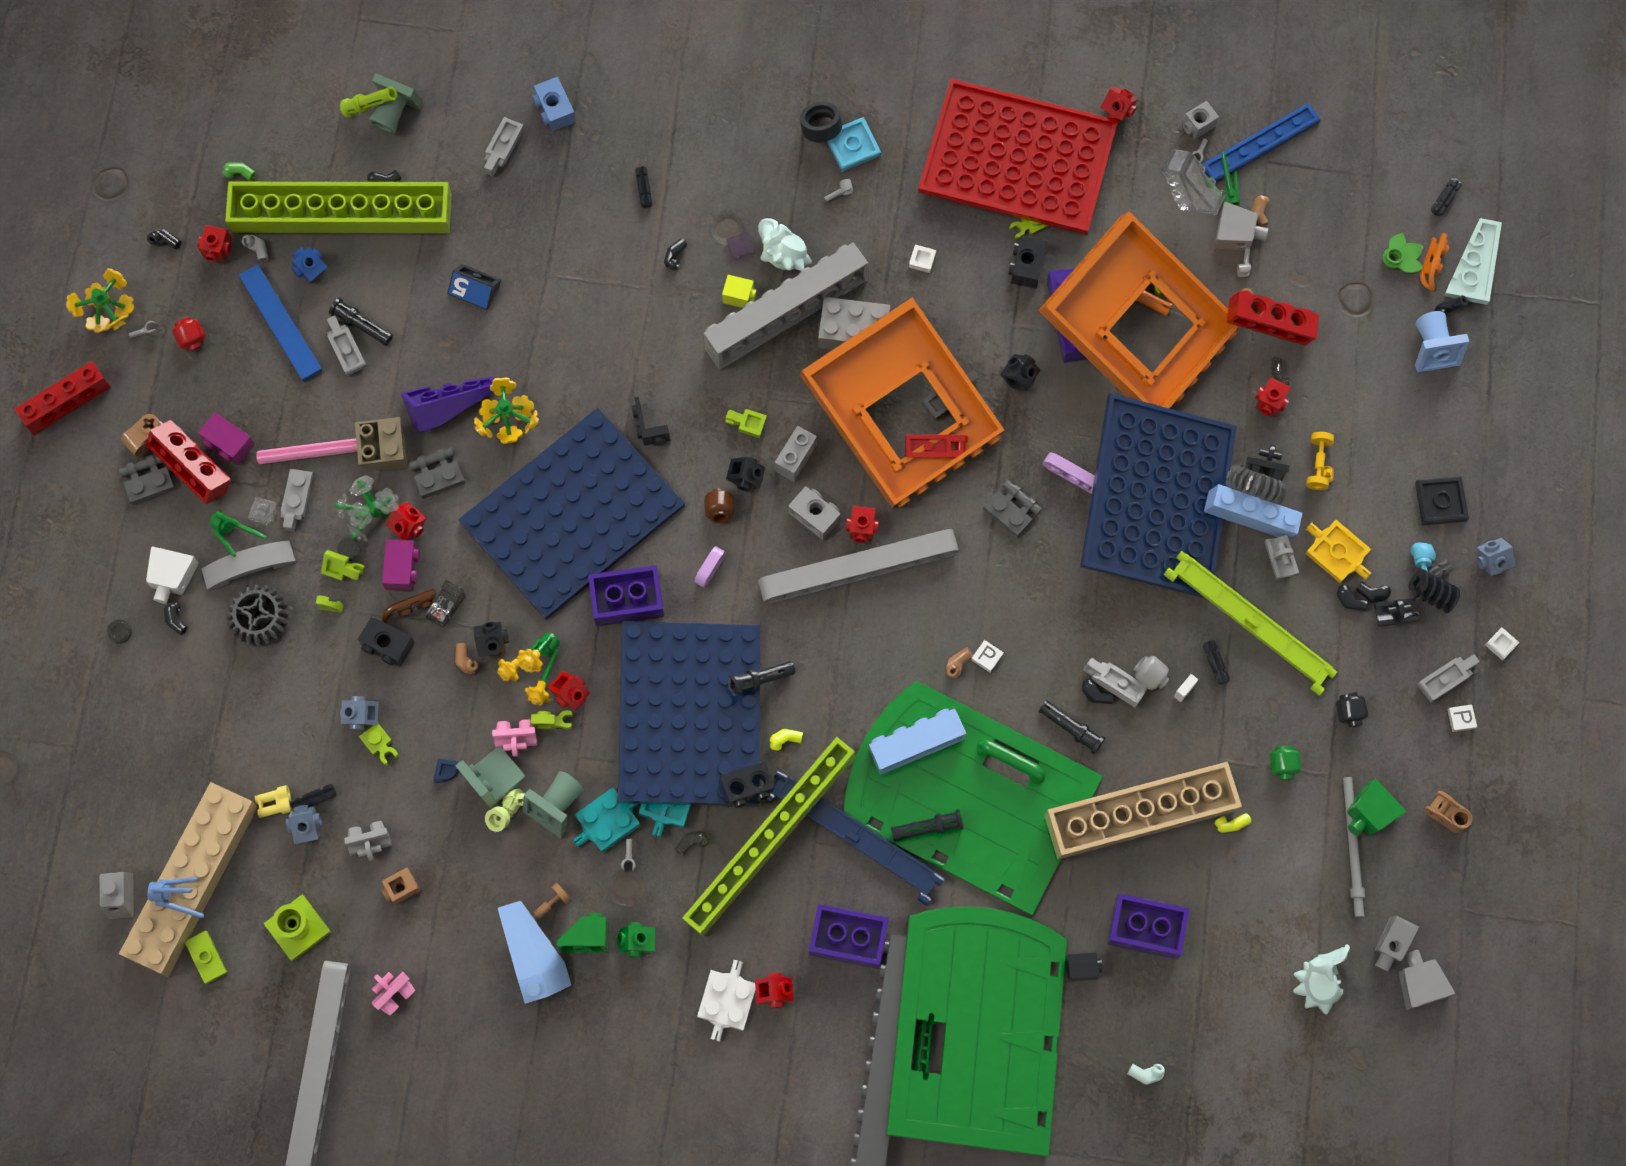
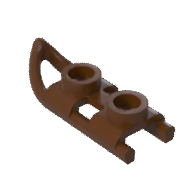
M430 589L390 605L384 611L382 621L387 624L389 615L395 610L398 611L400 616H404L413 612L412 607L420 604L421 608L432 605L434 603L432 596L436 595L435 589Z

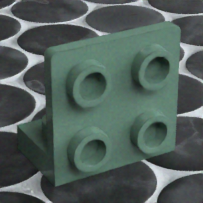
M500 746L495 748L475 766L471 764L468 767L463 760L455 765L490 808L526 779V776Z

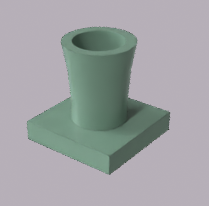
M375 73L372 82L378 90L392 86L397 91V98L394 101L377 105L368 121L383 131L396 134L405 105L421 111L424 102L413 88Z
M559 771L543 797L529 788L524 794L523 812L561 839L567 831V815L563 812L584 793V789L572 776Z

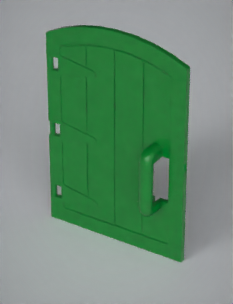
M915 681L884 709L865 736L849 775L844 812L899 848L1032 916L1061 860L1057 859L1044 814L1048 809L1092 798L1103 775ZM943 709H949V711L952 709L956 710L966 732L965 740L882 775L879 774L869 751V744L872 743L873 739L882 735L885 737L893 735V731L905 726L906 729L912 727L916 721L922 718L931 719L936 717V713ZM996 740L1039 763L1036 764L1016 754L1015 752L995 743L994 741ZM987 755L1029 775L1030 780L1027 786L1024 787L983 766L982 764ZM956 809L960 810L964 830L958 828L945 831L942 835L935 832L895 842L893 840L891 827L932 819L938 813L945 815L954 813ZM871 817L883 823L881 830L867 824ZM955 820L947 821L944 824L955 822ZM920 827V828H915V829H911V830H906V831H904V832L906 833V832H910V831L920 830V829H924L925 827ZM936 851L948 857L946 864L933 858ZM1001 885L1014 891L1011 898L998 892Z
M971 906L947 907L909 916L886 1135L1049 1156L1057 1043L1067 939L1032 919L992 908ZM1051 962L1058 963L1057 977L1050 976ZM916 1020H919L914 1070H911ZM937 1022L945 1023L940 1074L928 1073L933 1025ZM1045 1037H1052L1051 1052L1044 1050ZM1038 1112H1045L1044 1127L1037 1126Z

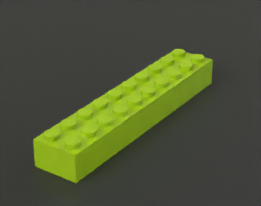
M228 182L225 222L231 233L450 234L452 193L448 182Z

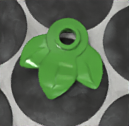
M1403 233L1397 234L1390 239L1388 249L1383 253V263L1388 268H1399L1405 273L1419 272L1423 266L1417 259L1423 250V246L1416 243H1406ZM1390 257H1395L1396 261L1391 260Z

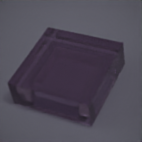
M747 232L726 239L734 261L755 254Z

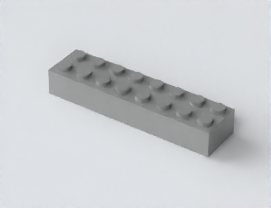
M854 242L848 246H841L835 254L830 257L825 256L821 258L818 264L811 268L803 269L797 277L785 280L775 290H768L757 301L748 302L739 312L730 313L725 317L724 321L719 324L710 325L704 332L706 352L719 370L725 368L822 309L824 297L838 299L866 282L868 277L867 260Z

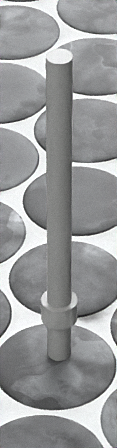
M1344 777L1343 785L1352 878L1350 895L1354 901L1355 918L1365 917L1363 905L1365 888L1362 887L1358 836L1353 835L1348 829V825L1353 821L1347 813L1354 800L1352 777Z

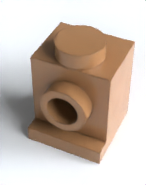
M407 867L382 881L385 887L381 889L387 902L392 900L395 905L421 892L411 871ZM403 885L405 889L398 893L397 887Z

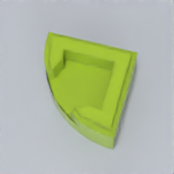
M317 596L316 605L320 610L343 612L344 605L340 601H328L329 597Z

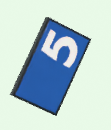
M461 264L452 272L447 294L488 310L492 294L500 287L501 279Z

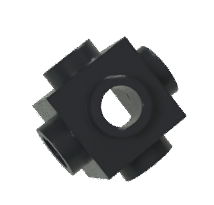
M1014 354L1008 360L1000 376L1012 389L1027 391L1041 370L1031 356L1027 354Z
M751 457L733 458L730 461L726 480L737 485L739 490L748 492L750 489L761 487L765 467L758 464L757 460Z
M486 622L483 625L474 627V639L479 657L498 656L506 652V643H509L507 629H502L501 622Z

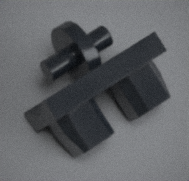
M1271 444L1269 450L1260 449L1259 455L1266 457V460L1249 456L1246 462L1249 464V470L1262 473L1263 467L1271 469L1269 477L1280 481L1283 480L1285 472H1289L1290 466L1272 462V459L1281 460L1282 454L1274 452L1275 445Z
M1416 598L1398 599L1374 604L1378 627L1420 621Z

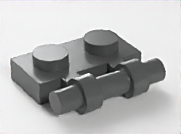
M451 447L442 450V448L438 449L436 453L423 457V455L419 456L417 460L409 463L411 471L417 469L422 471L421 474L414 476L422 499L465 483L457 461L447 463L446 459L454 456ZM440 461V467L428 470V465Z
M153 454L147 456L143 461L137 463L130 462L126 467L119 469L122 477L128 475L132 477V480L123 482L132 505L176 490L169 469L167 467L159 469L158 464L163 462ZM147 468L151 469V473L139 476V471Z
M1007 480L1003 487L1008 491V494L1004 496L1000 491H997L983 506V510L1017 538L1032 522V518L1027 515L1028 512L1031 510L1034 514L1038 515L1043 508L1037 504V500L1033 497L1029 498L1022 492V488L1018 484L1014 485ZM1014 498H1017L1024 504L1021 509L1011 502Z

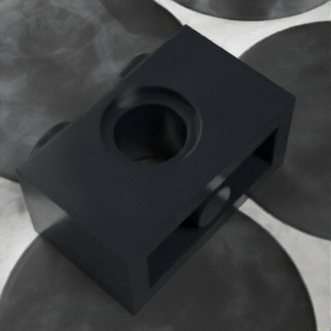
M1021 235L1020 243L1015 242L1013 255L1017 257L1015 262L1010 263L1008 275H1012L1011 284L1037 289L1047 240ZM1028 259L1032 263L1025 264L1022 262V260Z
M371 616L357 639L364 652L370 655L376 653L388 665L393 666L395 663L400 667L415 644L411 636ZM383 640H391L387 647H380V643Z

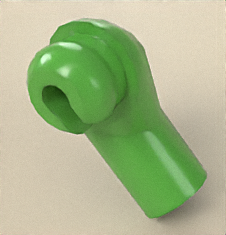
M242 162L226 163L223 166L222 174L227 178H233L234 173H238L252 181L256 176V172Z

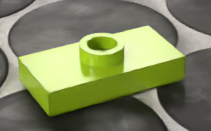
M204 931L185 941L204 984L207 985L228 974L208 931Z

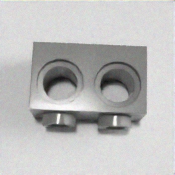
M797 426L775 461V472L795 482L817 446V436Z

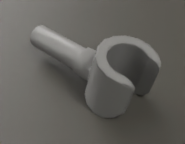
M1203 139L1199 149L1191 154L1190 162L1194 157H1199L1198 166L1202 164L1204 158L1203 151L1208 143L1207 139Z
M844 179L840 181L841 189L825 196L826 202L840 195H851L853 192L851 180Z
M1249 248L1245 249L1243 264L1237 265L1238 277H1248L1250 274Z
M148 321L144 328L129 333V336L133 338L143 334H150L159 337L161 331L156 330V328L161 325L154 321Z
M626 839L625 859L621 863L624 872V867L627 863L633 864V872L636 870V864L632 859V839Z

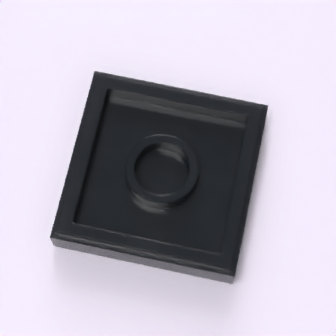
M1461 476L1417 480L1415 482L1422 525L1467 522L1469 520Z

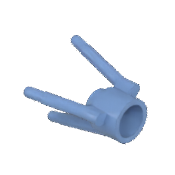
M197 877L150 882L147 896L149 901H156V906L167 907L192 916L204 918L202 913L166 902V900H170L172 893L192 892L191 888H172L170 885L196 882L198 880Z

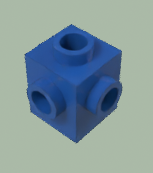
M301 247L292 255L294 260L290 262L293 266L291 270L299 278L303 277L308 283L327 268L322 261L323 256L315 248L312 250L310 247L305 250ZM305 260L309 262V266L305 264Z

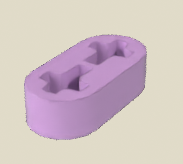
M715 546L698 571L694 583L705 588L722 563L726 551Z

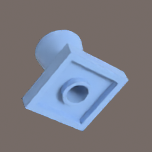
M1440 311L1430 312L1418 318L1415 326L1424 341L1415 363L1417 373L1460 366L1469 344L1467 334L1450 337L1446 314Z

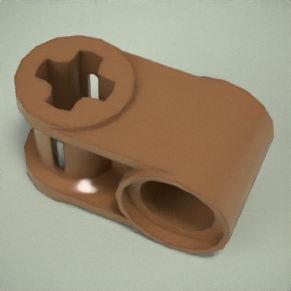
M146 414L123 433L120 441L135 457H140L149 450L146 443L149 432L152 430L150 427L154 425V428L163 423L155 415Z
M1437 791L1434 801L1424 809L1429 817L1438 821L1453 833H1463L1472 823L1470 811L1443 791ZM1454 817H1461L1465 822L1464 825L1457 824Z

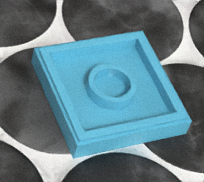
M864 117L842 125L839 135L827 141L842 172L881 156V151Z

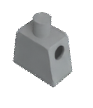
M1224 202L1220 213L1214 248L1229 250L1250 249L1253 239L1266 241L1268 228L1256 226L1257 213Z
M133 872L100 874V908L109 919L134 918Z
M1390 916L1375 948V951L1381 953L1375 966L1389 972L1394 960L1402 961L1419 926L1399 916ZM1391 941L1396 945L1394 951H1391L1389 948Z
M1419 950L1405 954L1409 967L1401 970L1399 977L1407 1011L1455 994L1435 959L1423 963Z

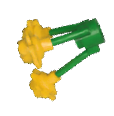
M545 633L530 649L520 650L517 659H514L511 663L505 662L503 659L499 660L497 673L503 681L508 682L512 680L516 682L519 679L517 675L519 667L530 673L534 671L540 672L543 663L539 657L541 655L544 657L550 655L541 681H538L537 686L525 688L524 690L527 693L528 701H531L534 705L541 706L543 703L550 702V694L545 690L547 686L546 680L555 658L560 653L557 649L560 645L559 639L552 633Z

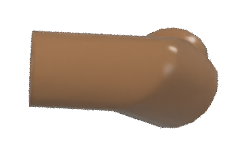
M1263 195L1255 198L1251 208L1252 212L1258 214L1256 223L1260 227H1265L1269 224L1264 215V210L1270 204V200L1267 196Z
M457 643L455 650L456 666L466 674L475 673L478 669V663L467 657V644Z
M968 647L949 658L946 673L950 678H957L961 674L963 663L973 657Z

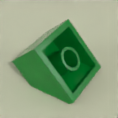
M588 913V917H581L557 940V947L560 952L609 953L610 925L607 918L602 917L601 913Z

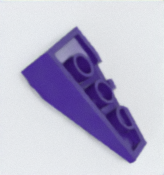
M487 377L467 380L462 383V386L451 385V383L443 384L442 389L431 390L430 386L401 393L412 425L419 432H429L434 427L441 426L494 392L490 390L494 378Z

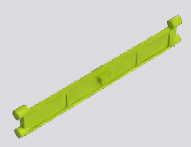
M1183 551L1179 553L1176 558L1181 562L1174 571L1168 568L1163 574L1172 582L1177 576L1311 679L1314 682L1310 687L1313 692L1319 696L1323 693L1325 688L1321 686L1322 682L1327 676L1332 679L1337 673L1330 664L1188 554H1185Z

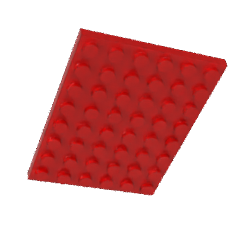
M951 79L918 187V193L1087 235L1118 120Z

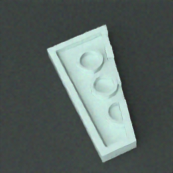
M1479 219L1444 296L1457 298L1464 295L1467 301L1488 305L1502 222Z

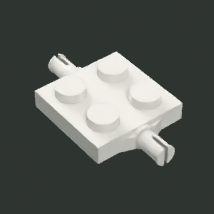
M733 960L730 973L723 974L713 970L710 971L697 1015L698 1018L707 1020L714 1025L710 1039L715 1040L718 1031L716 1038L718 1042H720L724 1028L744 1030L755 992V983L746 981L739 976L743 962L739 961L737 970H735L738 960Z

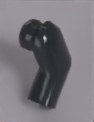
M1461 295L1440 303L1435 307L1434 311L1443 312L1447 317L1448 313L1468 304L1467 298Z
M1363 581L1355 589L1372 603L1385 601L1391 594V589L1387 585L1370 588Z

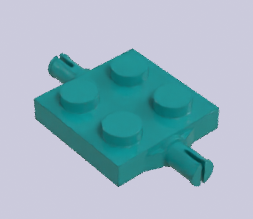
M611 788L575 814L584 832L573 839V842L579 848L590 840L604 853L641 826L632 810L638 804L618 803V793L614 788Z
M641 804L639 816L656 822L651 835L656 837L657 834V838H661L664 825H673L684 829L691 805Z

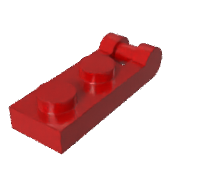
M906 434L905 457L956 458L966 451L965 443H968V436ZM929 440H939V441L936 442L935 444H932V442H930ZM951 443H957V450H951ZM924 444L925 451L913 452Z

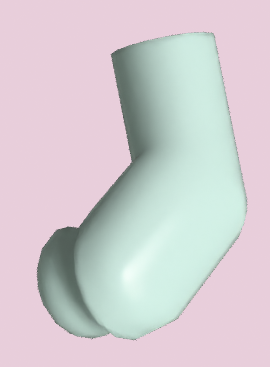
M1132 1064L1127 1074L1141 1083L1149 1085L1160 1081L1164 1077L1165 1069L1161 1064H1154L1153 1067L1145 1070Z

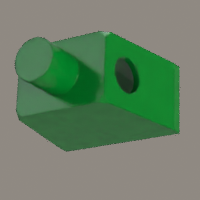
M1374 778L1364 784L1348 808L1347 813L1353 819L1348 825V829L1355 836H1359L1363 831L1370 836L1403 815L1406 810Z

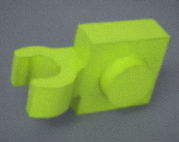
M745 409L744 414L728 410L725 423L740 425L738 432L760 439L767 415Z
M327 550L324 553L321 574L343 580L345 576L358 580L359 574L363 575L365 566L359 563L349 564V557Z
M565 710L558 716L551 715V712L539 711L537 714H531V725L535 729L563 728L569 730L572 729V724L564 723L563 720L565 717H573V713Z

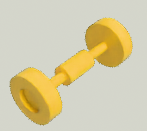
M1314 432L1311 435V443L1319 446V452L1316 453L1315 461L1317 473L1316 476L1307 477L1306 486L1313 490H1326L1329 488V479L1321 476V470L1324 469L1325 453L1323 452L1324 446L1334 444V435L1328 432Z

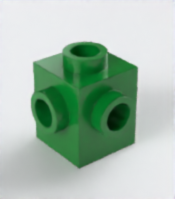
M631 922L628 923V926L619 929L617 934L619 953L627 954L628 958H641L642 955L655 952V928L642 927V923Z

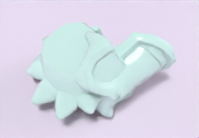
M766 218L761 220L758 225V232L764 244L760 257L762 261L770 262L775 267L788 271L793 269L802 271L804 265L812 263L807 254L805 243L799 236L793 234L785 225H778V222L774 219Z
M1348 944L1330 953L1319 954L1318 957L1309 962H1304V970L1294 973V976L1301 983L1293 992L1306 996L1305 1008L1318 1007L1324 1014H1328L1333 1004L1339 1001L1343 994V989L1339 987L1341 980H1338L1336 977L1339 974L1336 964L1346 960L1350 950Z

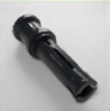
M338 297L332 303L329 314L339 317L347 326L353 325L381 342L384 346L389 345L393 339L392 333L362 316L358 308L350 307L343 302V299Z
M788 661L756 672L754 670H747L742 675H730L728 677L729 690L735 696L740 695L745 690H756L761 684L794 675L795 666L793 662ZM778 671L777 674L767 676V674Z
M1048 700L1044 702V705L1038 711L1073 735L1075 742H1081L1088 747L1093 755L1099 750L1106 739L1104 736L1100 737L1090 730L1089 725L1078 723Z
M956 809L954 813L945 815L938 813L932 819L891 827L895 842L935 832L942 835L945 831L958 828L964 830L960 810ZM955 820V822L944 824L947 821ZM925 827L924 829H920V830L910 831V832H906V833L904 832V831H906V830H911V829H915V828Z

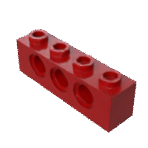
M1239 291L1229 298L1226 323L1306 346L1317 339L1319 314L1313 313L1306 308L1293 307L1286 302L1279 303L1273 301L1269 297H1259L1249 291Z
M91 361L16 407L15 411L34 436L111 387L95 363Z
M169 420L150 430L146 446L205 504L227 493L231 481L227 473L222 471L173 421Z

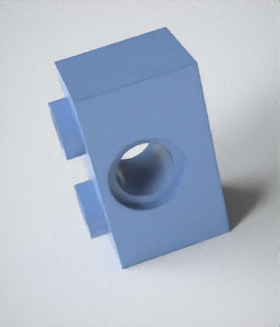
M558 77L534 86L535 95H532L537 108L541 106L543 122L545 125L549 124L552 132L576 122L574 110ZM552 103H556V104H557L556 106H553V107L549 106V105L552 104Z

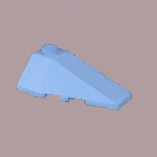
M522 901L498 907L524 1003L548 997L571 986L564 960L537 925V922Z

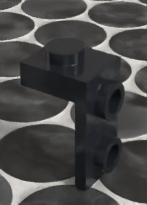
M634 397L636 405H631L633 417L639 419L640 425L635 426L638 439H643L644 446L651 444L660 446L665 444L666 441H670L668 425L645 429L639 397Z

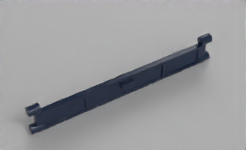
M778 770L774 775V778L778 781L774 786L773 792L770 794L771 796L765 800L771 803L775 796L783 800L798 782ZM822 797L806 815L920 890L922 893L917 900L926 906L932 900L928 894L935 884L941 886L945 881V878L940 876V874Z

